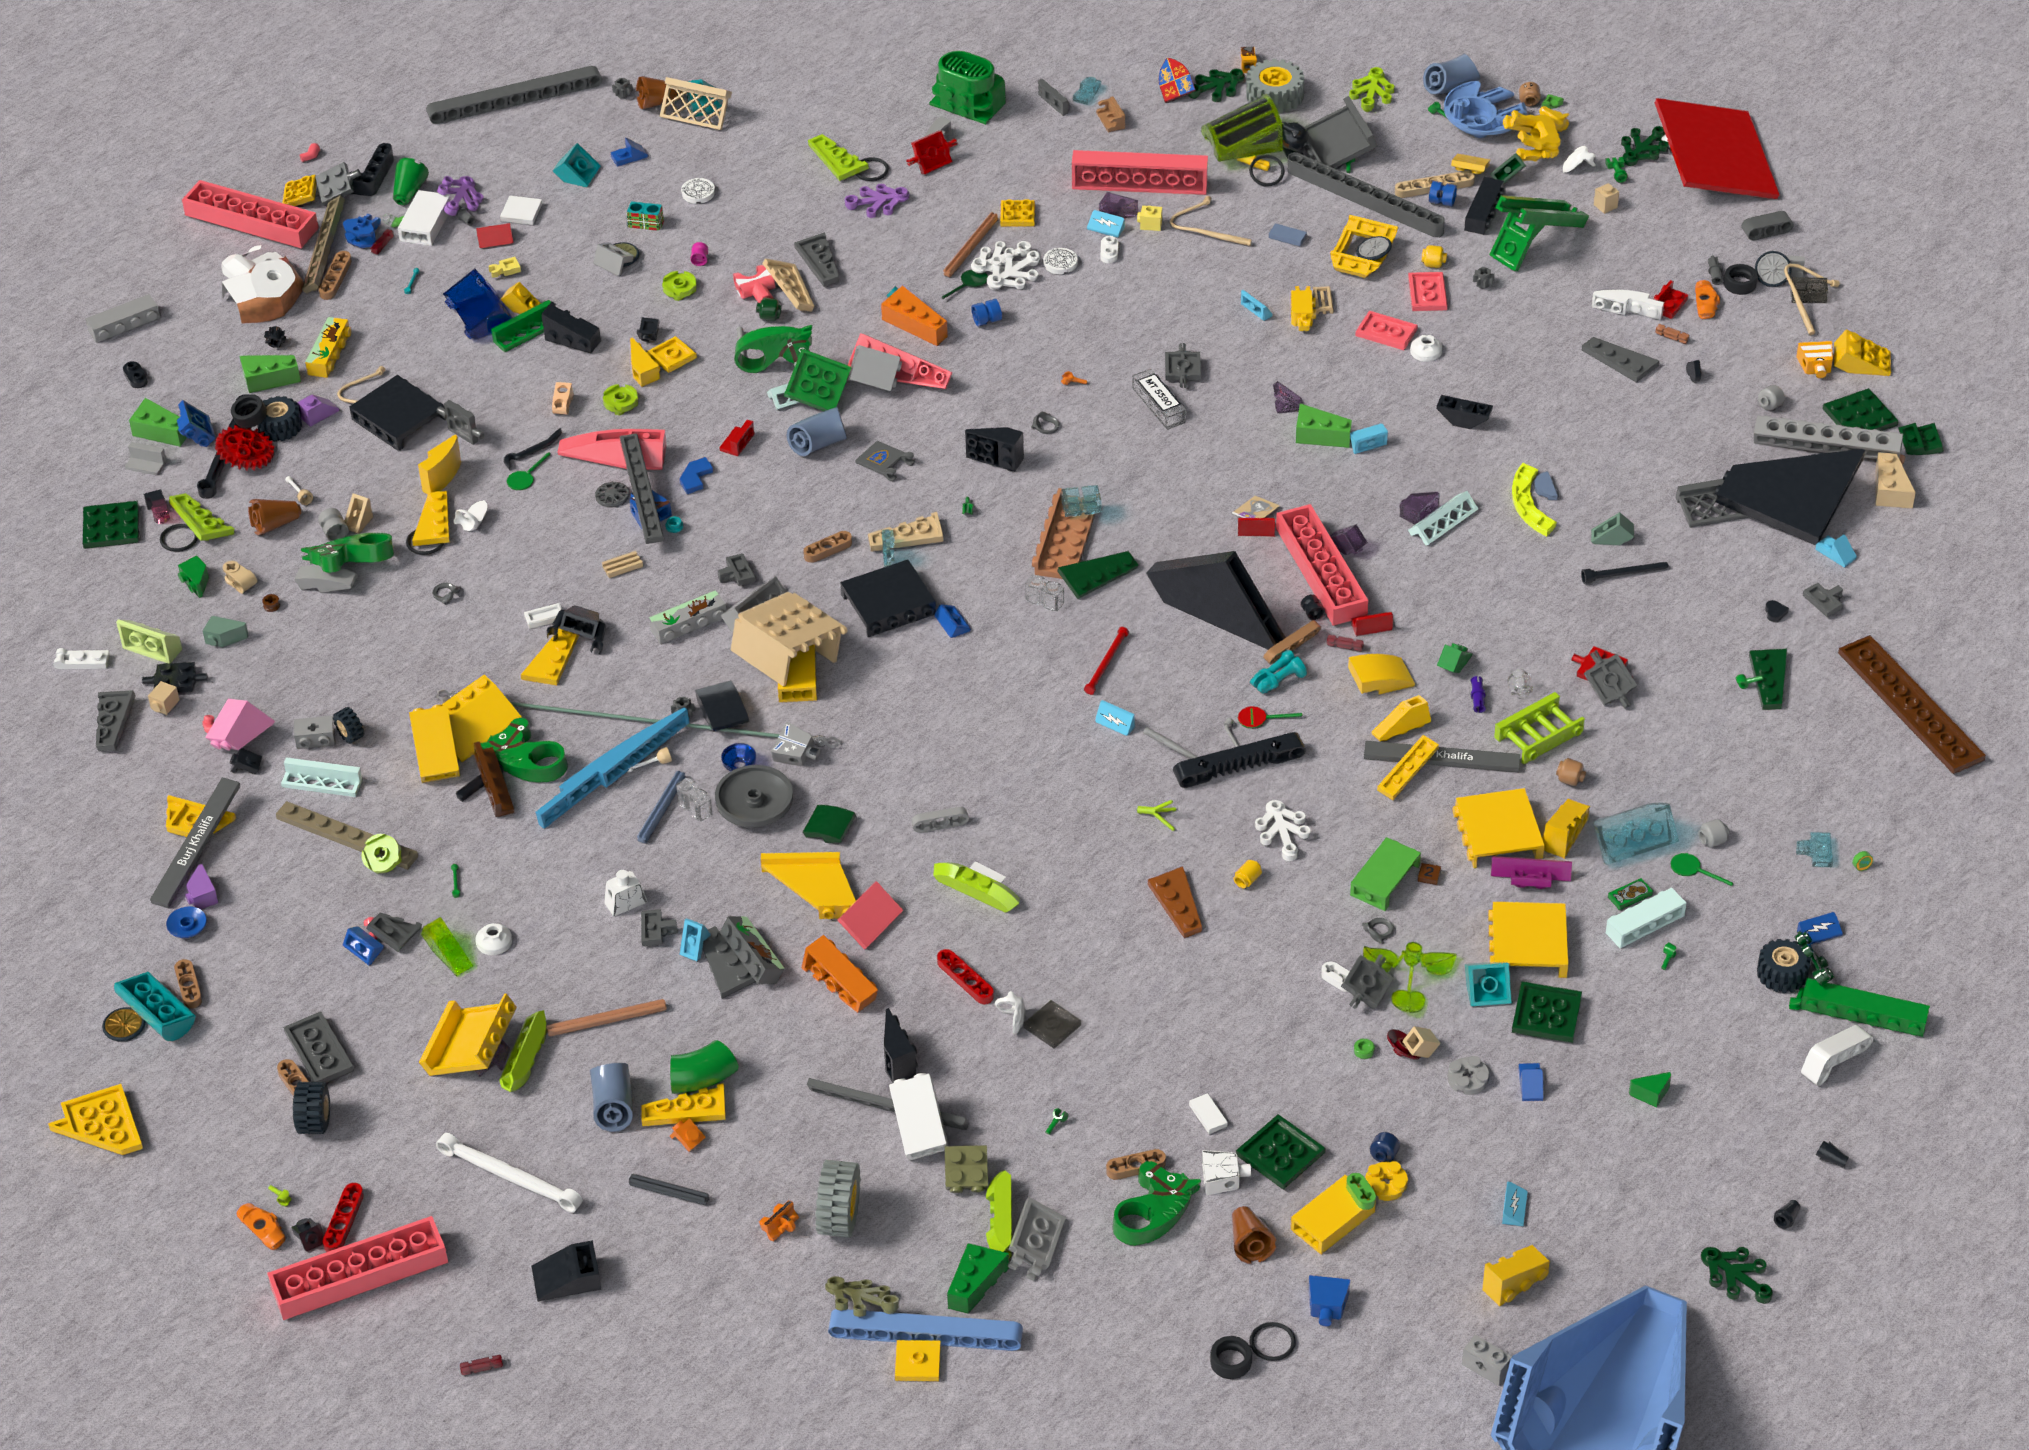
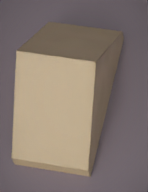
M353 493L344 521L349 531L360 533L373 518L369 498Z

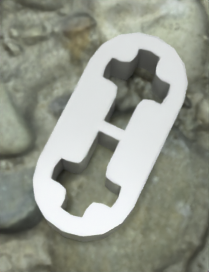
M1335 962L1324 963L1321 971L1322 978L1341 991L1348 992L1341 985L1349 971Z

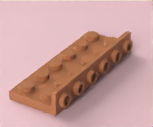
M1058 488L1057 494H1054L1052 498L1053 506L1049 507V518L1045 519V531H1041V543L1037 544V555L1033 556L1032 567H1035V575L1062 579L1057 572L1058 567L1081 561L1098 508V501L1062 496V488Z

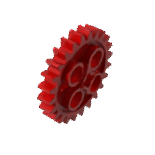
M234 425V429L228 427L227 430L223 429L222 433L218 434L215 443L217 455H221L220 459H226L225 464L232 463L231 467L238 466L239 470L242 467L246 471H248V468H251L253 471H255L256 467L262 469V465L267 466L268 463H271L274 454L273 441H269V436L264 437V432L258 433V429L253 431L251 428H238Z

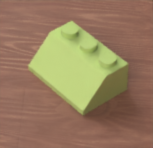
M118 619L116 621L123 649L168 664L172 663L182 651L180 637L175 634H170L131 620Z

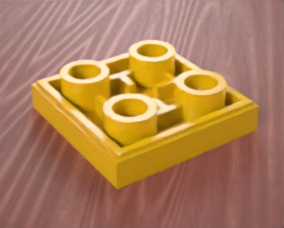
M1457 154L1452 159L1451 166L1455 167L1458 171L1468 169L1472 170V173L1481 174L1490 165V159Z
M316 175L304 176L299 180L287 182L284 188L282 203L297 206L315 200L317 188Z
M1001 200V227L1034 226L1035 200Z

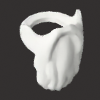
M1586 146L1577 148L1564 162L1563 173L1573 170L1583 160L1592 167H1595L1596 165L1593 162L1595 154L1589 153Z
M485 500L476 502L468 511L458 509L455 512L454 523L461 524L466 531L476 530L487 512L488 506Z
M1010 991L1006 997L997 999L995 1006L1003 1013L1014 1014L1013 1034H1017L1024 1023L1025 1005L1023 997H1017ZM1006 1003L1013 1006L1011 1009H1004L999 1005Z

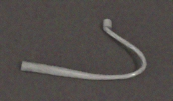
M1228 717L1224 722L1225 730L1234 746L1237 747L1239 745L1229 729L1234 720ZM1149 727L1145 728L1143 734L1191 759L1198 757Z

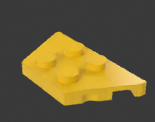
M168 795V808L166 811L167 832L187 837L205 805ZM226 811L213 834L235 821V813Z

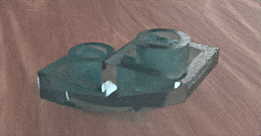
M1086 77L1080 83V89L1073 95V101L1088 105L1099 90L1101 81L1096 80L1094 77Z

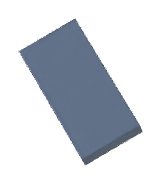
M1276 223L1269 232L1270 239L1299 247L1307 237V232Z

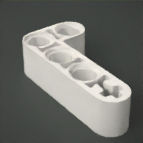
M1854 1025L1815 1044L1807 1055L1801 1074L1817 1086L1822 1085L1827 1080L1832 1067L1867 1050L1873 1042V1037L1858 1025Z

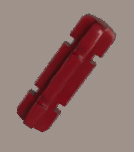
M386 229L370 248L372 254L378 255L393 238L392 230Z
M1331 634L1327 637L1328 646L1337 645L1339 648L1350 650L1354 648L1355 651H1362L1364 647L1363 640L1356 639L1354 641L1352 638L1342 636L1337 638L1336 635Z
M498 1354L490 1359L485 1357L471 1360L472 1363H468V1361L460 1363V1371L462 1375H468L472 1371L477 1373L491 1370V1367H494V1369L503 1366L502 1356Z

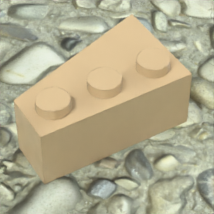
M1878 452L1875 468L1876 506L1913 509L1916 492L1897 454Z

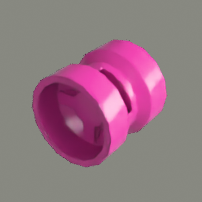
M697 242L693 244L690 256L692 264L703 266L707 263L709 248L705 243Z

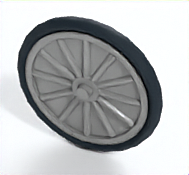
M1371 237L1359 244L1356 254L1360 258L1377 260L1389 253L1392 243L1386 237Z
M1768 251L1757 259L1754 269L1757 271L1758 280L1763 285L1778 287L1787 281L1784 268L1787 264L1791 263L1783 253ZM1791 267L1788 268L1789 276L1791 275Z

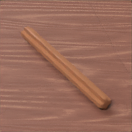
M991 212L945 267L943 270L944 276L951 277L998 220L996 213Z
M659 999L549 1024L546 1026L547 1034L551 1037L665 1011L667 1008L664 999Z

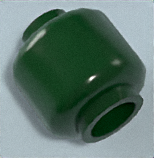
M763 298L761 303L757 302L756 313H759L761 320L774 322L777 318H780L782 305L779 304L777 299Z

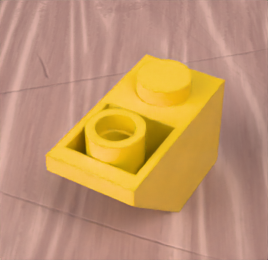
M520 281L510 287L500 299L512 312L522 314L541 304Z

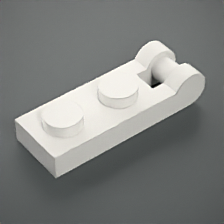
M59 648L56 651L53 666L57 669H107L110 655L108 650L67 651L64 648Z

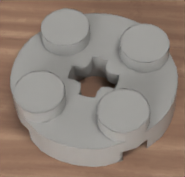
M1477 1056L1460 1058L1449 1064L1447 1080L1453 1090L1457 1091L1458 1089L1464 1091L1466 1095H1474L1485 1089L1489 1081V1070ZM1465 1074H1471V1075H1472V1078H1468V1076H1464V1075H1465Z

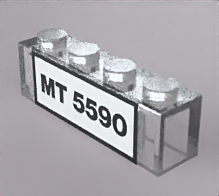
M1150 368L1132 375V389L1167 430L1186 423V407L1181 405L1176 395L1171 393L1158 374H1155Z

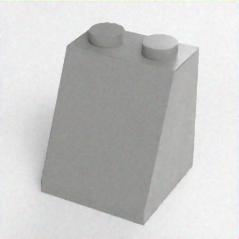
M858 345L856 346L851 364L852 368L847 380L891 391L892 388L895 389L897 383L895 375L896 371H900L902 361H900L899 356Z

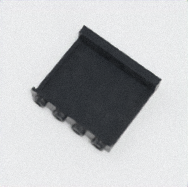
M399 375L394 376L349 406L351 419L397 451L404 448V438L435 417L439 416L446 420L437 413L438 407L441 406L445 409L441 402L436 401L429 394L424 393L420 388L415 387Z
M908 559L840 582L841 596L844 600L848 599L866 627L867 637L933 616L936 612L934 598Z

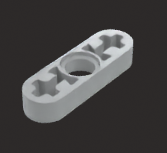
M955 807L917 814L912 818L911 822L915 832L923 833L962 826L968 822L969 817L964 807ZM939 818H945L943 821H936Z

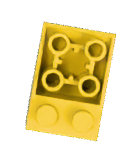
M1846 329L1834 342V366L1847 373L1890 376L1891 351Z

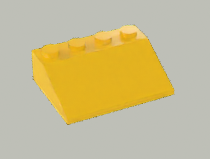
M482 675L441 704L448 707L456 756L461 762H464L474 754V742H487L490 735L494 736L501 733L511 721L522 718L500 689L486 675Z

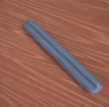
M676 771L637 835L638 842L645 844L649 840L686 778L684 772Z

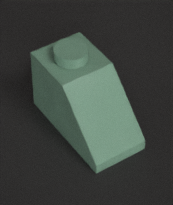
M1620 512L1591 529V542L1593 544L1620 546L1634 537V524Z
M211 616L203 629L205 644L211 646L225 647L247 639L249 636L246 622Z

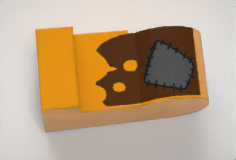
M1254 46L1241 47V70L1243 73H1247L1250 69L1244 66H1256L1257 63Z

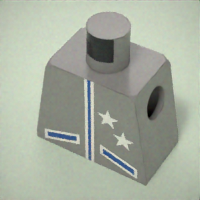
M786 722L771 750V754L775 762L803 766L808 757L817 760L820 756V749L813 747L814 741L811 734Z

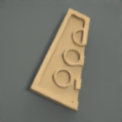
M765 258L762 264L795 308L800 311L812 312L814 304L796 265Z
M934 512L931 513L930 517L924 518L921 516L916 518L914 522L908 524L903 522L893 529L887 527L869 533L868 541L872 552L943 542V533L938 513Z

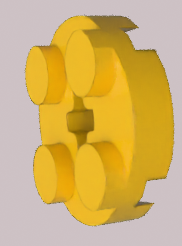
M1396 1161L1372 1164L1368 1167L1365 1176L1378 1199L1383 1201L1396 1200L1407 1189V1174L1401 1168L1400 1163ZM1383 1179H1389V1180H1390V1183H1389V1184H1386L1385 1181H1381V1180H1383Z

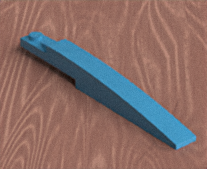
M682 708L633 735L559 786L560 793L536 811L539 825L545 829L600 785L607 788L629 771L630 767L638 764L690 723L687 709Z

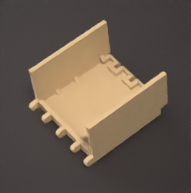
M786 592L738 614L739 619H735L731 651L784 687L787 683L790 658L796 657L797 651L807 652L809 651V646L815 644V651L835 663L837 662L841 634H846L848 630L844 625L796 593Z

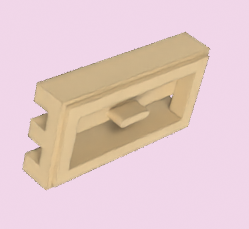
M1330 286L1313 287V297L1316 298V314H1319V312L1326 314V311L1333 314ZM1317 291H1320L1322 307H1319ZM1323 291L1327 292L1328 306H1325Z
M634 551L602 562V567L607 576L612 578L643 567V562L640 560L639 555L637 556V552Z

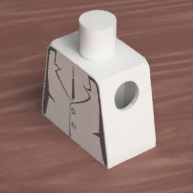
M619 870L615 878L606 882L605 905L613 917L647 903L642 886L633 872Z
M1202 1151V1168L1206 1195L1237 1190L1239 1188V1177L1251 1176L1250 1164H1238L1236 1153Z

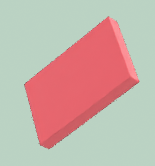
M1443 272L1408 273L1412 311L1447 310Z
M1369 311L1356 330V336L1405 350L1416 333L1418 325Z
M876 881L837 921L863 949H866L903 909Z

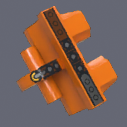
M788 1200L784 1205L778 1203L774 1207V1214L770 1218L764 1216L759 1221L761 1229L767 1233L769 1240L774 1242L784 1231L793 1232L795 1230L794 1222L799 1219V1216L794 1210L792 1201Z

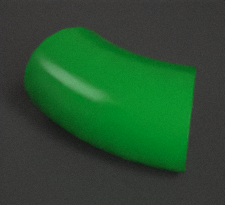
M714 1040L698 1050L671 1055L670 1080L672 1094L698 1091L727 1079L737 1072L739 1068L734 1054L724 1043Z

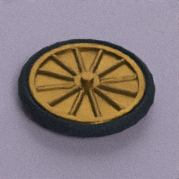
M123 1007L110 1012L105 1017L102 1029L104 1034L111 1040L128 1041L137 1037L143 1031L146 1021L131 1007Z

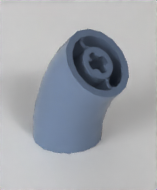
M1466 54L1446 62L1432 63L1426 68L1423 75L1424 87L1430 94H1447L1461 84L1480 80L1475 64Z
M838 407L818 413L791 425L786 435L790 448L800 456L809 455L821 448L847 439Z
M611 1063L592 1068L590 1070L595 1123L601 1129L609 1132L625 1129L630 1125L633 1118L632 1090L628 1064Z

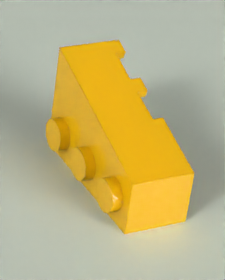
M1533 1245L1513 1252V1257L1506 1259L1503 1256L1499 1258V1262L1494 1265L1490 1262L1486 1263L1482 1290L1500 1307L1506 1302H1511L1522 1291L1529 1290L1537 1281L1544 1280L1549 1273L1550 1261Z

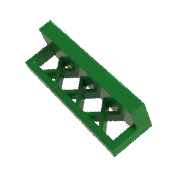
M547 300L492 328L493 342L502 351L507 352L544 333L542 313L551 301ZM534 326L540 327L538 329H531ZM519 334H526L523 337H517ZM505 341H512L507 345L503 344Z

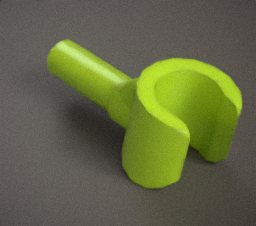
M273 1185L268 1187L270 1191L278 1196L276 1200L280 1205L286 1207L292 1200L289 1197L288 1190L284 1189L281 1191Z

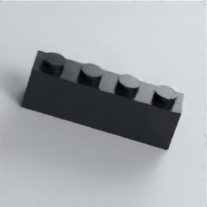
M1489 177L1483 178L1465 217L1464 231L1484 235L1486 230L1490 229L1492 218L1494 219L1496 215L1495 207L1501 195H1505L1506 188H1503V180Z

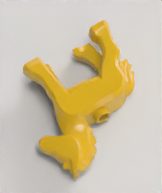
M1546 106L1541 107L1539 110L1540 115L1536 116L1523 115L1513 110L1512 116H1505L1503 125L1505 129L1520 131L1517 135L1518 139H1521L1524 145L1535 148L1533 150L1518 148L1516 153L1523 161L1537 162L1541 158L1552 159L1558 156L1561 140L1557 132H1562L1568 128L1569 120L1567 118L1569 113L1562 114Z

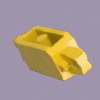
M1295 286V290H1291V324L1298 326L1299 331H1309L1310 326L1313 324V319H1316V309H1313L1316 307V298L1312 297L1310 286H1306L1305 290H1300L1299 286Z

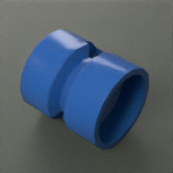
M1433 181L1429 192V202L1435 204L1442 202L1443 205L1453 207L1457 194V185L1448 183L1444 185L1443 182Z
M997 299L985 301V304L981 302L971 306L976 326L986 325L988 321L993 323L1002 320V311Z

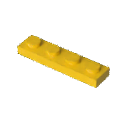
M1422 735L1377 786V791L1394 800L1439 749V744Z

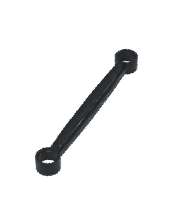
M248 394L240 395L237 399ZM255 407L246 409L241 416H246L253 412ZM232 419L228 426L232 429H234V425H236L238 428H241L236 424L234 419ZM217 452L206 479H202L197 483L198 494L204 499H209L216 495L215 482L225 465L226 459L221 460V455H217Z

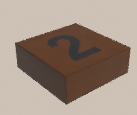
M1421 863L1418 882L1437 885L1441 866Z

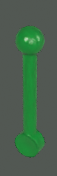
M453 864L451 865L454 881L452 896L458 898L460 896L457 881L459 866Z

